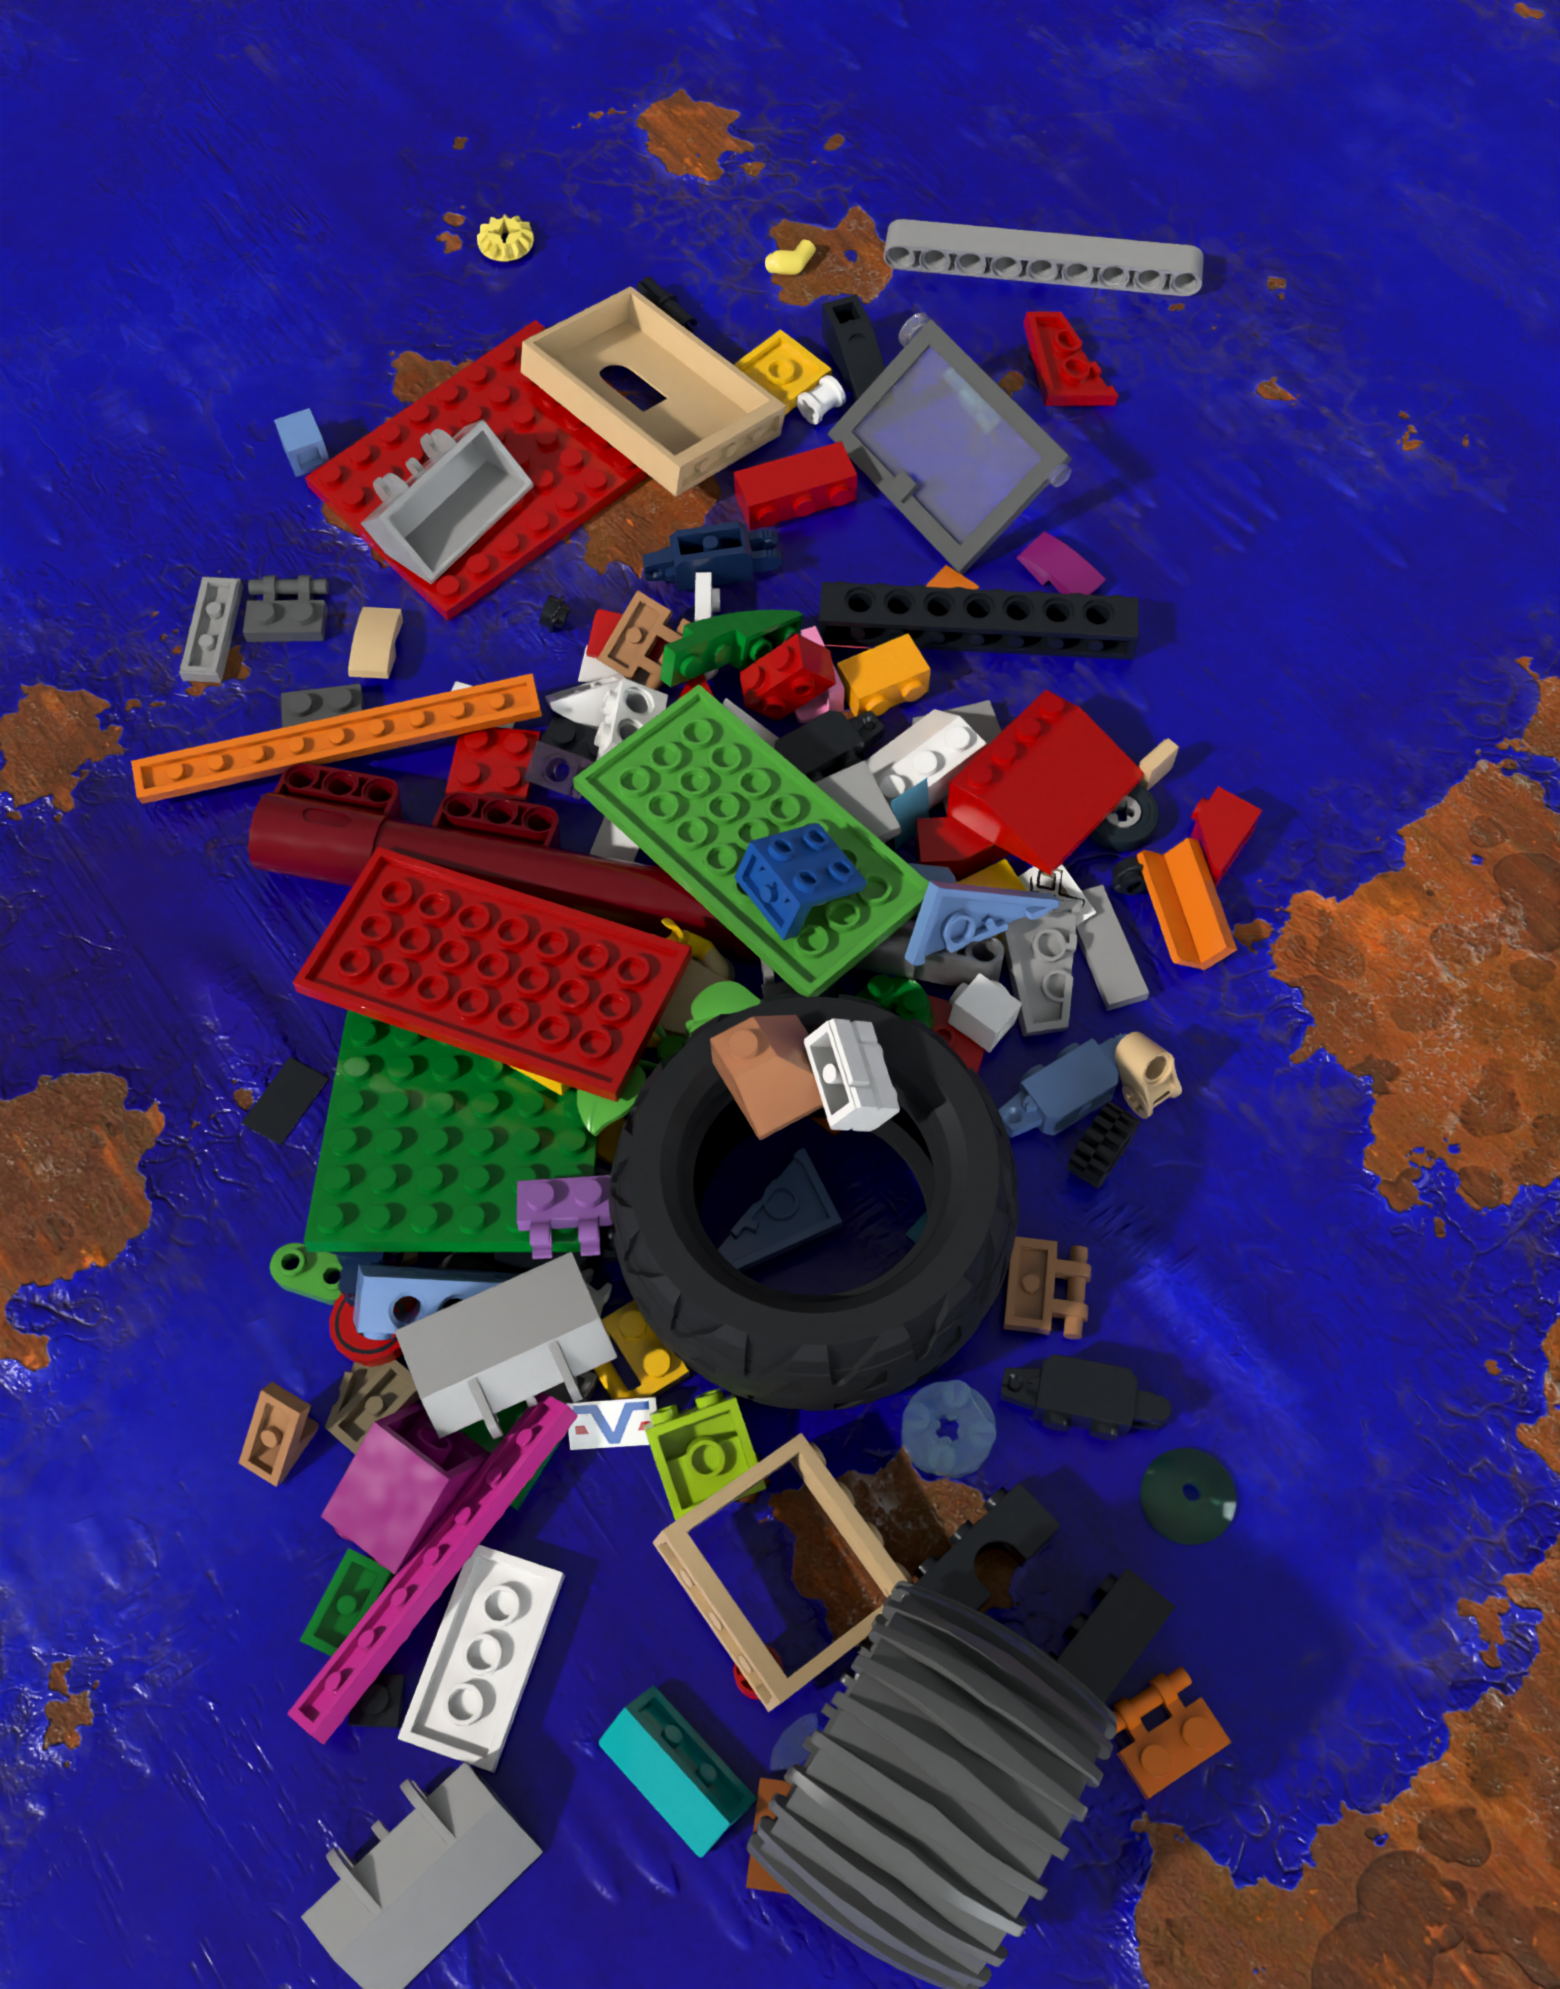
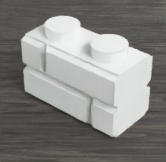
M833 1018L826 1021L804 1039V1045L831 1130L852 1129L853 1131L869 1132L878 1128L900 1112L897 1092L892 1086L883 1058V1050L881 1045L877 1043L878 1040L872 1022H850V1020Z

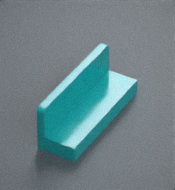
M654 1685L625 1706L599 1740V1746L698 1857H703L724 1832L745 1814L757 1800L755 1795Z

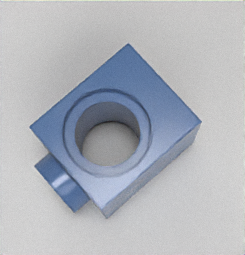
M310 408L274 420L282 445L296 477L313 472L330 460Z

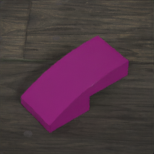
M1043 532L1017 557L1042 586L1049 580L1061 594L1082 593L1090 595L1106 580L1082 556L1046 532Z

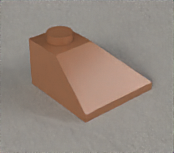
M797 1015L753 1016L710 1038L712 1062L759 1140L824 1107L804 1045V1039L809 1034Z

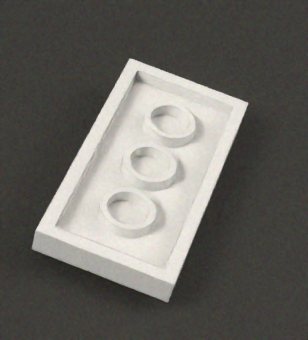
M482 1545L477 1546L472 1556L462 1567L400 1730L399 1740L495 1773L565 1575L563 1572Z

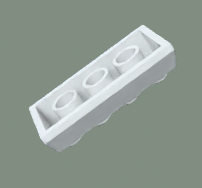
M934 709L868 758L866 763L890 808L892 800L927 778L929 810H931L942 801V798L949 794L950 781L987 747V743L959 715ZM888 839V840L884 841L883 843L886 844V843H887L888 841H890L891 839Z

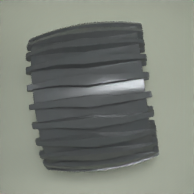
M898 1581L893 1587L891 1595L887 1597L883 1604L882 1614L876 1615L871 1624L872 1630L868 1636L872 1642L862 1640L856 1650L859 1655H857L851 1665L856 1674L844 1670L839 1680L848 1688L844 1694L837 1691L831 1703L837 1706L836 1708L825 1703L821 1712L830 1718L823 1732L815 1729L812 1736H806L802 1747L810 1755L803 1766L795 1764L788 1768L784 1779L792 1787L787 1796L779 1793L773 1795L768 1807L776 1816L774 1819L766 1815L761 1817L756 1827L757 1831L753 1832L747 1843V1850L766 1872L794 1899L822 1922L871 1955L905 1973L944 1989H979L984 1987L992 1976L991 1970L986 1964L1000 1967L1008 1956L1007 1949L1001 1945L1006 1934L1009 1933L1015 1937H1020L1026 1929L1027 1922L1019 1913L1029 1896L1038 1900H1043L1048 1887L1040 1882L1039 1878L1051 1856L1054 1855L1063 1861L1065 1860L1069 1848L1060 1843L1059 1840L1070 1818L1083 1822L1086 1817L1088 1808L1079 1799L1085 1785L1097 1788L1100 1785L1103 1773L1094 1763L1097 1757L1103 1760L1110 1757L1113 1745L1108 1739H1113L1116 1735L1117 1718L1068 1669L1015 1631L954 1599L906 1581Z

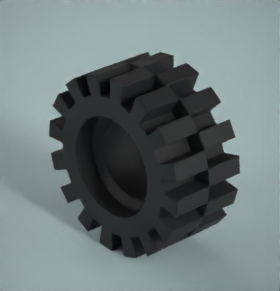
M1111 1101L1107 1102L1099 1115L1097 1114L1091 1126L1086 1130L1084 1137L1079 1141L1076 1146L1077 1149L1071 1155L1066 1169L1098 1189L1126 1151L1127 1146L1139 1128L1141 1120Z

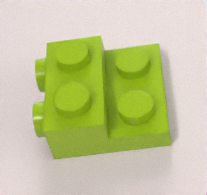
M721 1388L696 1396L697 1406L679 1412L677 1405L658 1409L650 1413L652 1422L643 1425L675 1521L758 1463L737 1399L733 1393L723 1395ZM764 1480L736 1500L767 1489Z

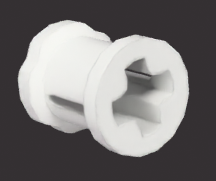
M826 375L820 379L819 385L809 393L803 392L798 395L796 402L802 416L809 423L815 425L822 421L823 415L830 409L841 407L846 402V395L840 383L832 376Z

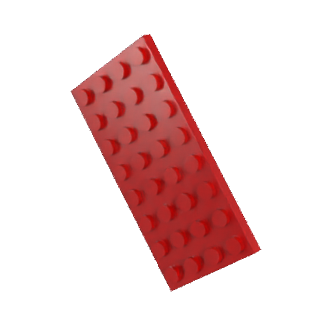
M377 847L294 979L293 985L297 993L618 1103L693 955L691 946Z

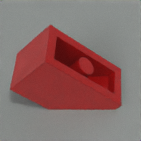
M1219 786L1210 799L1205 797L1200 799L1191 815V819L1196 821L1191 838L1199 840L1215 888L1254 832L1262 812L1261 809Z

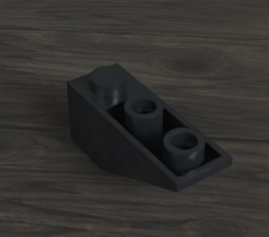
M857 294L822 304V337L855 402L886 369L870 319ZM892 389L872 412L896 405Z

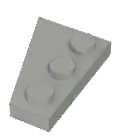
M1081 899L1060 901L1057 909H1052L1046 915L1034 920L1025 916L1008 923V930L1000 933L1014 998L1022 1003L1018 1013L1022 1037L1061 1032L1069 1026L1073 986L1071 974L1073 954L1077 946L1076 924L1077 915L1080 913Z

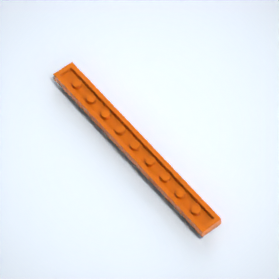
M533 673L133 760L131 764L137 799L142 804L282 774L293 764L310 763L323 765L542 717L535 679Z

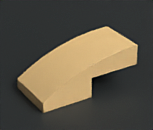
M362 607L350 652L349 677L389 678L396 659L395 641L403 623L401 609Z

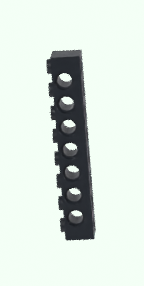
M845 581L822 582L819 634L824 644L876 647L908 633L918 649L1133 660L1139 637L1138 597L1084 595L1082 593L1058 594L1042 591L1018 592L1005 591L1003 589L978 590L963 587L938 588L924 585L898 586L884 583L858 584Z

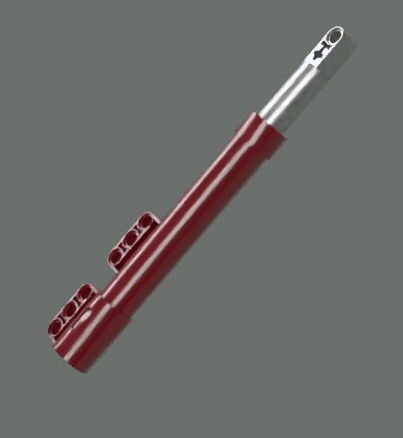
M310 763L293 764L283 772L274 792H268L262 796L252 816L248 850L252 866L258 870L353 887L376 848L381 847L663 938L669 937L672 933V929L667 928L661 922L664 918H669L677 924L681 931L687 930L711 941L718 951L735 954L737 959L761 963L760 958L661 867L560 849L559 816L555 810L544 805L457 791L444 797L432 824L427 825L403 820L399 788L397 783L390 778ZM908 920L852 967L864 971L959 987L963 982L970 985L979 973L989 980L998 982L1004 957V946L999 939L992 936L979 942H970L964 948L952 953L946 948L925 956L924 964L913 966L904 958L916 923L914 920Z

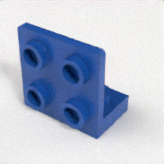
M819 823L750 841L734 877L783 941L798 935L812 906L863 891L867 884L864 877Z

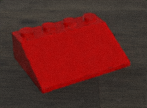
M1045 689L950 781L947 817H954L983 838L1051 876L1139 784L1144 777V772L1079 706Z

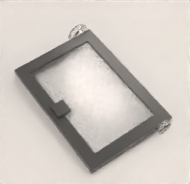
M918 313L909 318L899 332L898 340L904 349L827 434L835 443L842 441L849 458L942 556L963 575L1049 483L1054 487H1059L1068 480L1072 470L1067 464L1072 458L927 314Z

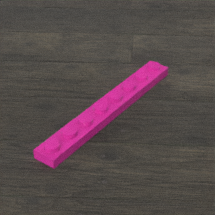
M544 1392L536 1396L538 1404L525 1410L288 1711L287 1714L313 1738L324 1745L333 1732L342 1724L347 1714L368 1687L376 1680L381 1670L398 1648L408 1639L412 1630L429 1608L441 1596L443 1590L464 1563L472 1556L477 1546L503 1516L508 1506L534 1476L536 1470L553 1448L565 1436L567 1430L578 1417L569 1406Z

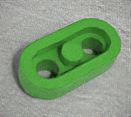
M289 1243L280 1247L272 1256L270 1272L281 1288L329 1305H334L335 1301L342 1294L338 1286L339 1281L335 1284L327 1283V1279L332 1273H341L342 1266L335 1254L329 1252H307L304 1244ZM300 1259L297 1268L286 1270L288 1261Z

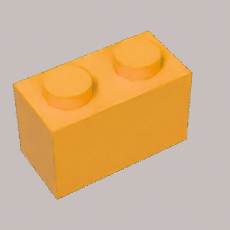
M908 633L837 663V673L844 686V699L854 716L872 711L877 717L893 706L905 701H915L922 697L924 693L929 692L931 669Z

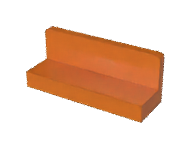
M1186 838L1164 854L1142 850L1136 855L1139 864L1143 865L1142 874L1173 963L1206 970L1237 951L1199 840Z

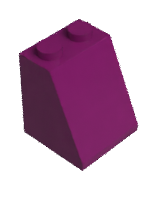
M421 1401L374 1421L321 1517L334 1526L339 1536L353 1541L367 1552L372 1560L378 1562L380 1566L387 1568L395 1575L491 1453L460 1430L439 1439Z

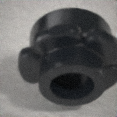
M549 595L542 610L539 625L549 628L550 633L554 631L555 627L563 629L568 617L570 607L564 605V596H561L559 599Z
M1137 857L1123 859L1112 868L1111 874L1113 878L1111 882L1116 892L1132 896L1146 889L1147 886L1142 874L1143 865L1139 864Z

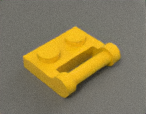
M635 1300L601 1319L608 1336H611L640 1383L639 1387L628 1391L611 1361L594 1368L595 1373L612 1400L657 1397L690 1377L689 1370L684 1362L660 1341L645 1322Z

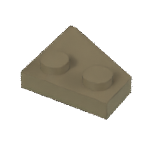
M396 1359L390 1363L375 1367L363 1366L360 1363L354 1362L351 1372L345 1371L339 1387V1399L332 1406L325 1428L356 1455L374 1421L412 1406L420 1399L410 1371Z

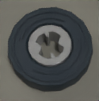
M1138 784L1090 834V837L1104 849L1115 852L1134 851L1144 846L1154 835L1158 823L1159 812L1156 800L1147 789ZM1116 811H1124V816L1127 818L1126 821H1119Z

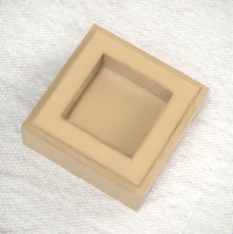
M1169 738L1167 740L1164 739L1142 759L1139 768L1144 772V777L1139 782V785L1149 790L1173 768L1179 746Z

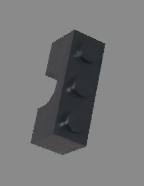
M1020 1483L1015 1485L1009 1492L1003 1486L997 1490L983 1505V1508L988 1513L976 1525L970 1520L963 1523L949 1538L953 1547L941 1559L933 1553L914 1572V1575L919 1579L915 1585L954 1599L977 1611L985 1606L992 1594L976 1576L974 1569L975 1558L987 1550H1001L1009 1554L1023 1568L1057 1534L1061 1527Z

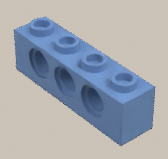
M359 1264L353 1322L357 1333H364V1337L373 1340L392 1339L395 1330L442 1310L443 1305L448 1300L453 1298L467 1299L523 1273ZM405 1296L417 1298V1304L410 1312L400 1314L393 1311L395 1303L400 1298Z

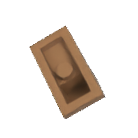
M274 1382L261 1389L238 1463L275 1487L280 1485L317 1432L319 1424L307 1417L311 1405Z

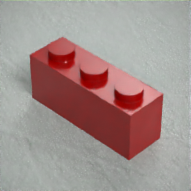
M842 441L734 472L735 498L750 531L762 527H771L782 521L796 517H805L813 512L834 506H843L848 502L857 500V473Z

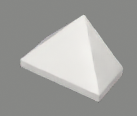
M617 673L547 695L545 699L548 706L556 713L574 722L598 730L600 724L605 720V714L601 713V706L606 693L609 690L614 692L625 677Z

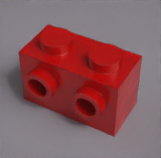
M798 633L740 672L745 707L775 721H780L836 684L830 650Z

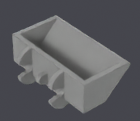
M483 419L463 427L453 438L440 429H435L430 435L426 433L420 439L421 446L430 459L422 466L417 459L411 457L405 465L412 473V476L405 482L393 473H387L383 479L379 476L373 482V487L383 503L360 523L388 556L431 585L534 487L533 482Z
M572 1252L395 1330L419 1397L439 1439L484 1419L493 1439L503 1436L498 1423L497 1412L523 1400H526L528 1407L531 1408L538 1404L535 1395L563 1382L575 1403L583 1399L575 1377L618 1358Z
M466 1762L429 1796L414 1780L411 1782L407 1778L400 1785V1788L415 1809L391 1832L378 1819L371 1826V1829L380 1839V1842L358 1863L342 1848L337 1850L333 1847L326 1854L328 1862L341 1879L309 1908L301 1918L332 1959L363 1989H403L543 1853L542 1849L476 1768Z

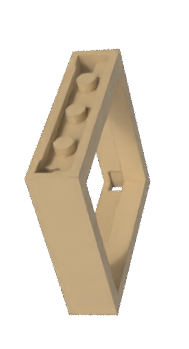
M802 1433L666 1527L652 1542L768 1712L788 1699L865 1639L872 1630L871 1624L876 1615L882 1614L883 1604L787 1678L688 1535L689 1532L790 1462L886 1598L891 1595V1591L898 1581L914 1584L911 1575L905 1567L898 1562L895 1563L883 1547L884 1540L879 1530L872 1523L865 1522L854 1507L855 1500L847 1486L840 1481L836 1482L826 1468V1459L822 1451L813 1442H808Z

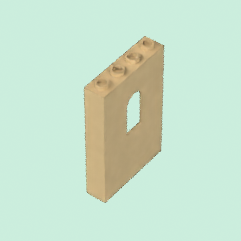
M632 287L614 294L522 341L521 373L674 496L680 495L781 435L786 411L784 403ZM607 366H624L633 371L667 399L642 412L603 381L600 372Z

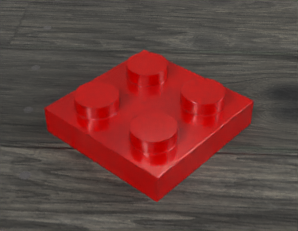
M491 727L459 734L445 791L446 796L453 792L466 791L529 803L539 757L537 746L541 740L540 731Z

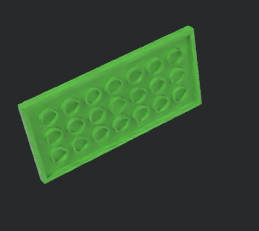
M699 684L573 778L574 788L801 995L818 997L920 911L929 882ZM819 823L864 877L867 884L863 891L828 901L821 906H812L798 935L783 941L734 877L750 841Z

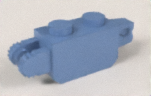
M1120 1033L1119 1036L1115 1035V1038H1110L1100 1045L1093 1038L1082 1045H1079L1077 1042L1064 1048L1058 1054L1057 1060L1044 1067L1042 1064H1039L1028 1070L1021 1078L1018 1094L998 1110L1007 1134L1012 1138L1038 1127L1042 1133L1055 1136L1111 1101L1119 1077V1070L1115 1061V1050L1119 1042L1126 1036V1033L1124 1035Z

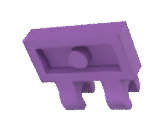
M610 1175L517 1181L518 1230H530V1246H532L533 1259L552 1258V1229L577 1227L579 1243H581V1256L600 1255V1226H608L613 1223L609 1213Z

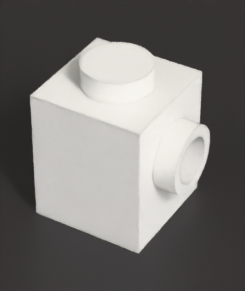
M979 973L970 985L963 982L951 996L949 1004L953 1007L948 1023L990 1053L1014 1025L1022 1003L1011 996L1001 983L989 980Z

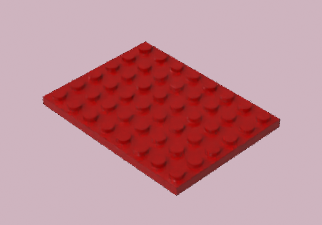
M537 320L528 324L305 477L308 487L447 621H450L649 476L521 373L522 341L546 330ZM601 376V378L603 379V381H605L608 385H610L613 389H615L618 393H620L616 388H614L609 382H607V381ZM483 419L527 474L534 487L431 585L388 556L360 523L383 503L373 487V482L379 476L383 479L387 473H393L405 482L412 476V473L405 465L411 457L417 459L422 466L430 459L421 446L420 439L426 433L430 435L435 429H440L453 438L463 427Z

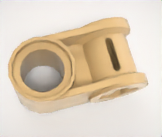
M1139 1031L1127 1034L1119 1042L1115 1050V1061L1123 1086V1096L1130 1108L1139 1117L1147 1119L1153 1114V1108L1169 1097L1176 1098L1182 1093V1087L1175 1070L1174 1058L1171 1053Z

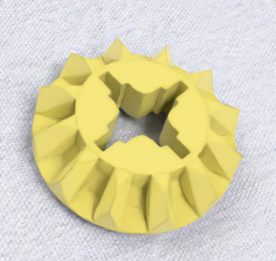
M504 214L501 219L491 217L489 224H481L477 241L480 251L486 257L495 261H512L523 257L530 251L534 243V235L529 222H522L519 215L510 219ZM503 233H509L506 243H503V239H501Z

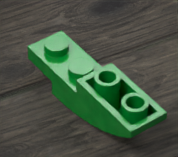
M794 610L744 611L718 615L684 625L682 639L666 644L664 647L660 680L669 687H673L729 663L742 671L797 633L800 634L803 614Z

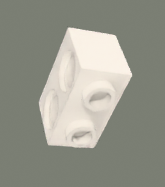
M626 678L621 680L614 692L609 690L601 706V713L605 714V720L600 724L594 740V745L599 747L597 760L664 711L668 695Z

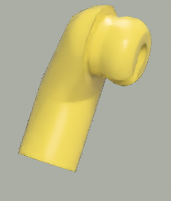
M802 240L794 251L777 250L769 254L765 259V267L772 274L795 276L803 270L815 253L816 248L811 241Z

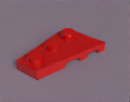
M1026 312L1023 324L1044 406H1115L1119 396L1113 386H1106L1100 377L1102 373L1101 368L1096 361L1090 362L1081 349L1083 342L1063 313Z

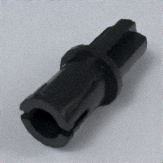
M649 276L644 277L642 281L638 282L636 288L640 294L688 331L693 332L694 328L688 323L690 322L693 326H696L697 320L678 303V298L675 294H668Z

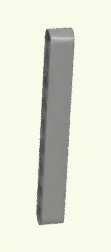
M899 219L889 225L883 255L886 264L898 270L1175 296H1190L1200 290L1204 260L1202 251L1191 245Z

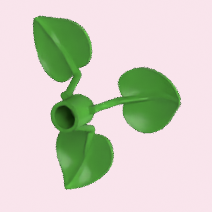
M720 981L710 985L694 999L691 1005V1013L694 1019L687 1021L685 1024L687 1038L690 1037L691 1032L716 1016L731 1014L760 1004V999L747 988L734 981ZM658 1023L655 1033L661 1039L657 1047V1059L660 1062L667 1056L681 1050L686 1045L687 1040L681 1036H668ZM640 1059L618 1103L577 1089L578 1111L584 1125L592 1135L597 1136L605 1127L624 1117L632 1110L635 1099L647 1080L643 1069L654 1071L658 1064Z

